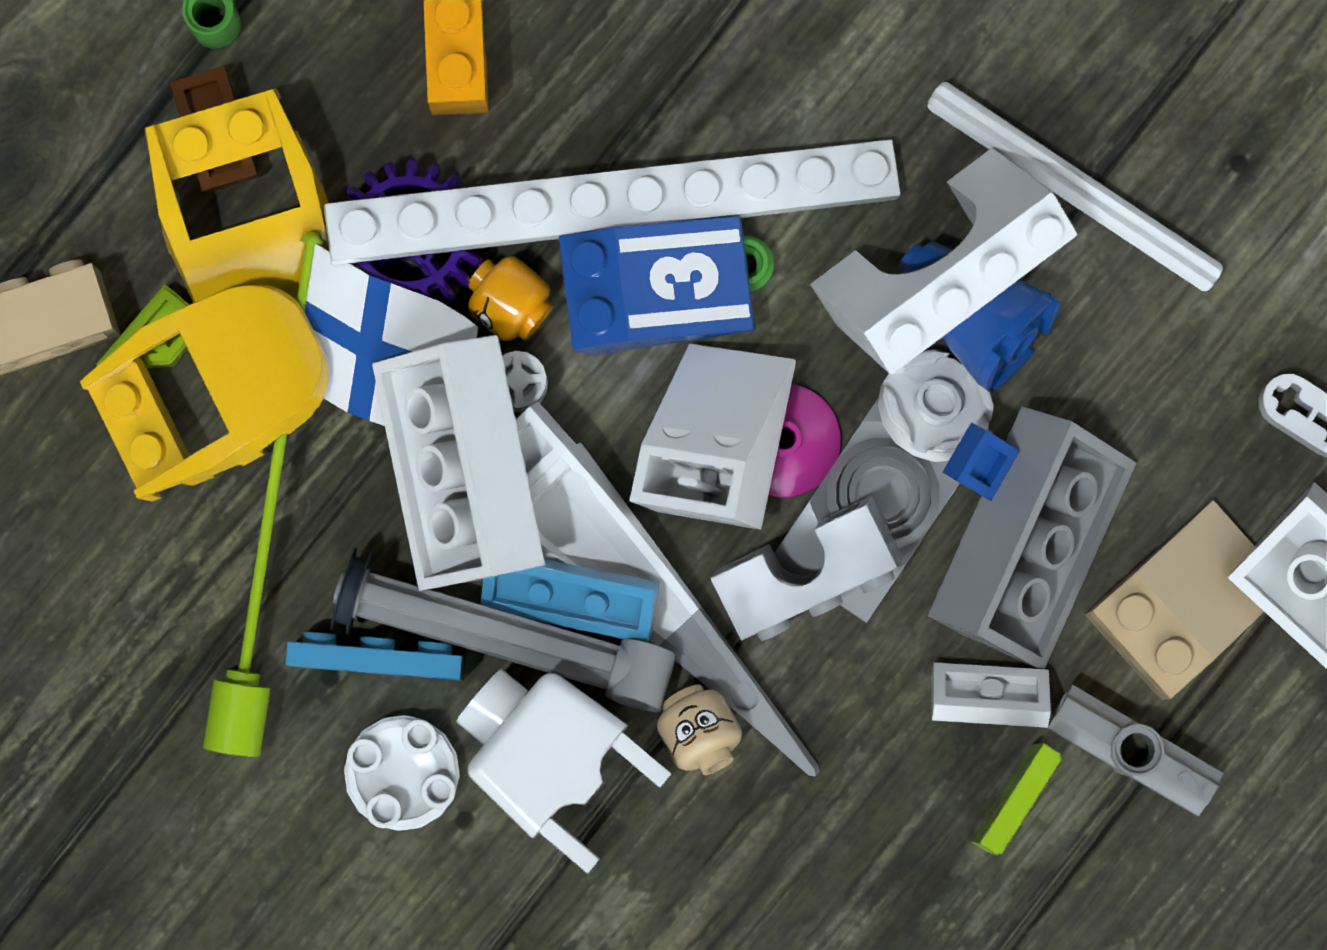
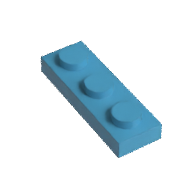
M544 559L545 565L483 579L480 605L534 621L648 643L652 637L660 582Z
M303 632L302 643L287 642L285 665L291 667L463 681L465 658L452 655L453 644L419 641L417 652L395 651L394 639L361 637L360 648L337 646L338 635Z

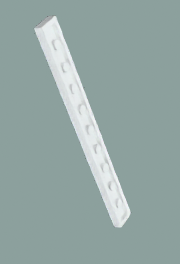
M885 140L328 203L324 205L331 265L553 240L559 239V236L612 227L735 216L743 218L896 200L900 196L893 141Z

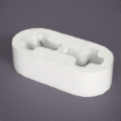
M1282 374L1270 380L1262 388L1258 398L1262 416L1274 427L1315 453L1327 458V443L1324 441L1327 437V431L1313 422L1315 416L1327 422V393L1304 378L1294 374ZM1292 387L1297 392L1294 396L1295 403L1308 411L1307 415L1304 416L1292 409L1283 415L1279 414L1275 410L1279 401L1272 396L1274 390L1283 392Z

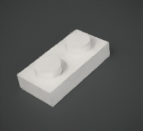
M933 663L931 678L932 720L1048 728L1051 713L1049 670Z

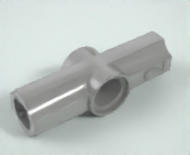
M1073 684L1069 686L1049 720L1047 729L1107 763L1117 773L1131 777L1195 816H1200L1201 812L1209 804L1224 774L1161 737L1153 728L1137 723ZM1132 733L1140 735L1148 745L1149 753L1147 759L1142 765L1137 767L1129 766L1123 760L1120 752L1122 741Z

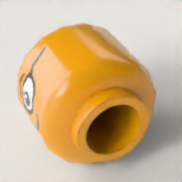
M517 257L503 258L496 265L487 259L469 279L470 284L468 287L474 292L469 299L468 312L503 341H511L518 336L524 341L527 340L553 309L554 305L548 301L551 293L549 283Z

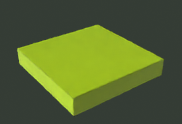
M1044 743L1031 744L970 842L987 853L1002 854L1060 763L1061 754Z

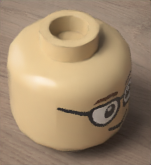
M693 685L675 693L664 701L662 705L663 713L657 721V731L674 764L678 768L686 771L700 769L703 775H710L725 768L734 760L731 751L740 743L742 730L725 697L720 692L704 690L701 685Z

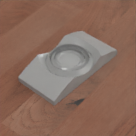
M877 399L774 554L781 566L793 574L810 575L818 572L823 568L825 562L823 547L814 531L819 521L867 497L873 496L903 558L898 568L892 570L895 578L889 583L867 593L863 592L861 586H857L840 594L843 600L840 606L867 623L960 483L942 473L948 461L934 462L915 457L893 441L882 425Z

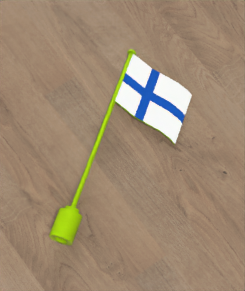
M307 232L300 239L301 242L306 244L297 302L304 310L326 355L329 377L324 399L347 413L385 426L372 363L443 343L477 338L478 327L465 316L438 300L370 276L349 263L331 265L330 252L319 246L323 245L322 237L316 232ZM285 433L274 441L239 669H227L225 679H213L203 749L248 757H260L271 687L260 685L261 674L250 672L286 446L287 434Z

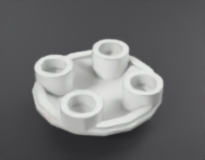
M407 715L383 718L364 729L349 748L344 768L347 793L358 812L368 818L376 827L397 831L421 828L440 817L453 801L460 777L457 753L446 735L428 721Z

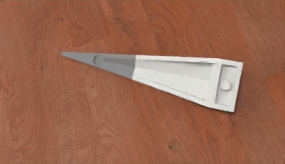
M539 402L529 406L516 419L517 432L525 470L529 479V489L537 528L541 537L544 559L660 582L653 634L650 641L656 646L673 652L676 655L675 661L707 688L720 692L733 710L774 744L807 775L815 777L820 772L816 761L582 443L576 444Z

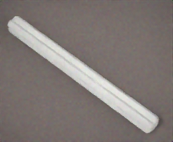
M942 82L931 95L927 104L930 111L989 150L991 148L995 149L1052 192L1201 291L1211 289L1220 277L1223 270L1221 263L948 82Z

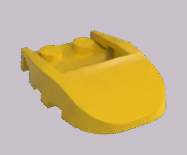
M277 88L145 128L163 237L168 252L171 254L194 303L226 289L257 284L279 288L297 301L306 244L300 241L301 237L307 232H316L323 239V245L319 246L329 251L324 205L328 204V199L298 131H294L279 101L282 98ZM282 147L300 207L190 240L172 180Z
M257 284L226 289L141 327L85 376L80 383L83 389L89 391L137 488L134 490L136 497L152 502L162 498L159 493L160 491L179 484L194 486L215 478L214 475L237 465L245 466L263 456L262 450L283 433L291 434L313 415L325 396L329 374L325 352L299 303L279 288ZM179 333L229 431L227 435L200 449L191 456L141 358L146 352Z

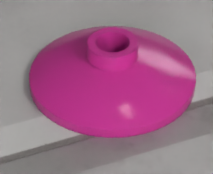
M791 384L782 428L789 429L794 433L795 444L789 449L778 448L768 494L771 497L790 498L814 490L822 483L840 453V429L832 409L816 393Z

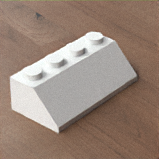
M498 335L443 343L372 363L419 591L545 565L541 537L534 514L529 479L523 461L517 432V421L512 408L505 374V363L502 358Z
M1314 482L1275 521L1231 572L1228 579L1327 669V493Z

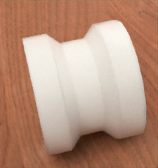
M514 351L504 354L502 358L505 363V374L513 412L523 413L536 402L541 404L548 388L544 366L536 357L527 352Z

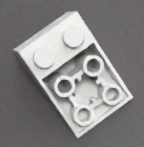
M689 344L641 444L629 501L660 513L761 530L796 360Z

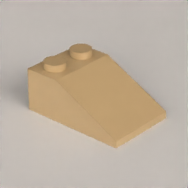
M1212 500L1084 615L1160 700L1171 699L1213 662L1264 612L1228 579L1231 572L1254 545L1217 503Z

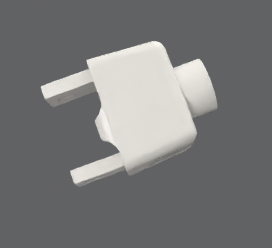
M501 668L483 686L456 720L460 726L483 744L468 766L469 776L531 838H534L540 832L587 873L600 858L552 817L562 806L572 803L585 804L603 783L600 775V764L602 757L607 751L613 747L659 787L671 775L670 772L623 733L628 725L564 678L554 673L542 676L531 690L528 691Z

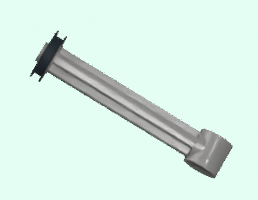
M356 547L352 552L346 571L342 570L333 598V603L336 605L331 622V630L334 629L337 622L347 625L346 634H349L354 619L358 616L606 689L605 696L631 708L649 712L661 711L676 655L667 649L632 639H622L620 645H616L432 590L419 591L418 586L370 573L373 552L369 553L367 559L356 557Z

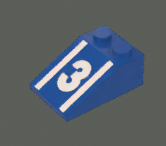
M739 216L621 226L559 236L574 351L594 356L756 331L742 220Z

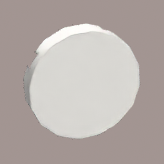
M928 350L921 352L894 374H888L880 387L878 409L883 427L898 446L918 458L934 462L949 461L971 422L988 430L994 405L990 391L978 385L961 363L955 359L948 358L950 353Z

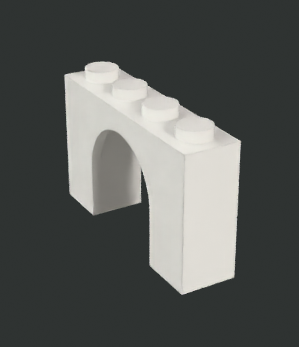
M993 148L947 181L973 227L960 245L944 258L918 271L895 275L881 272L855 250L810 284L835 324L890 375L894 374L1078 235L1053 192Z

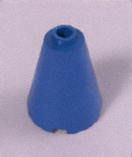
M935 241L929 242L924 247L916 244L902 258L898 271L901 274L918 271L944 258L953 249ZM1017 280L941 337V339L978 385L987 391H990V388L997 390L1014 377L1034 354L1035 351L1030 346L1036 338L1038 331L1045 336L1048 334L1059 313L1060 302L1052 297L1050 293L1024 281Z

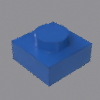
M971 422L942 473L991 501L1020 451Z

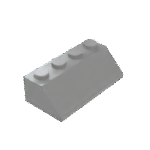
M1022 406L1006 440V443L1020 452L993 499L990 501L981 496L970 523L961 538L960 545L943 583L937 592L928 617L961 635L1036 669H1045L1137 463L1072 421Z

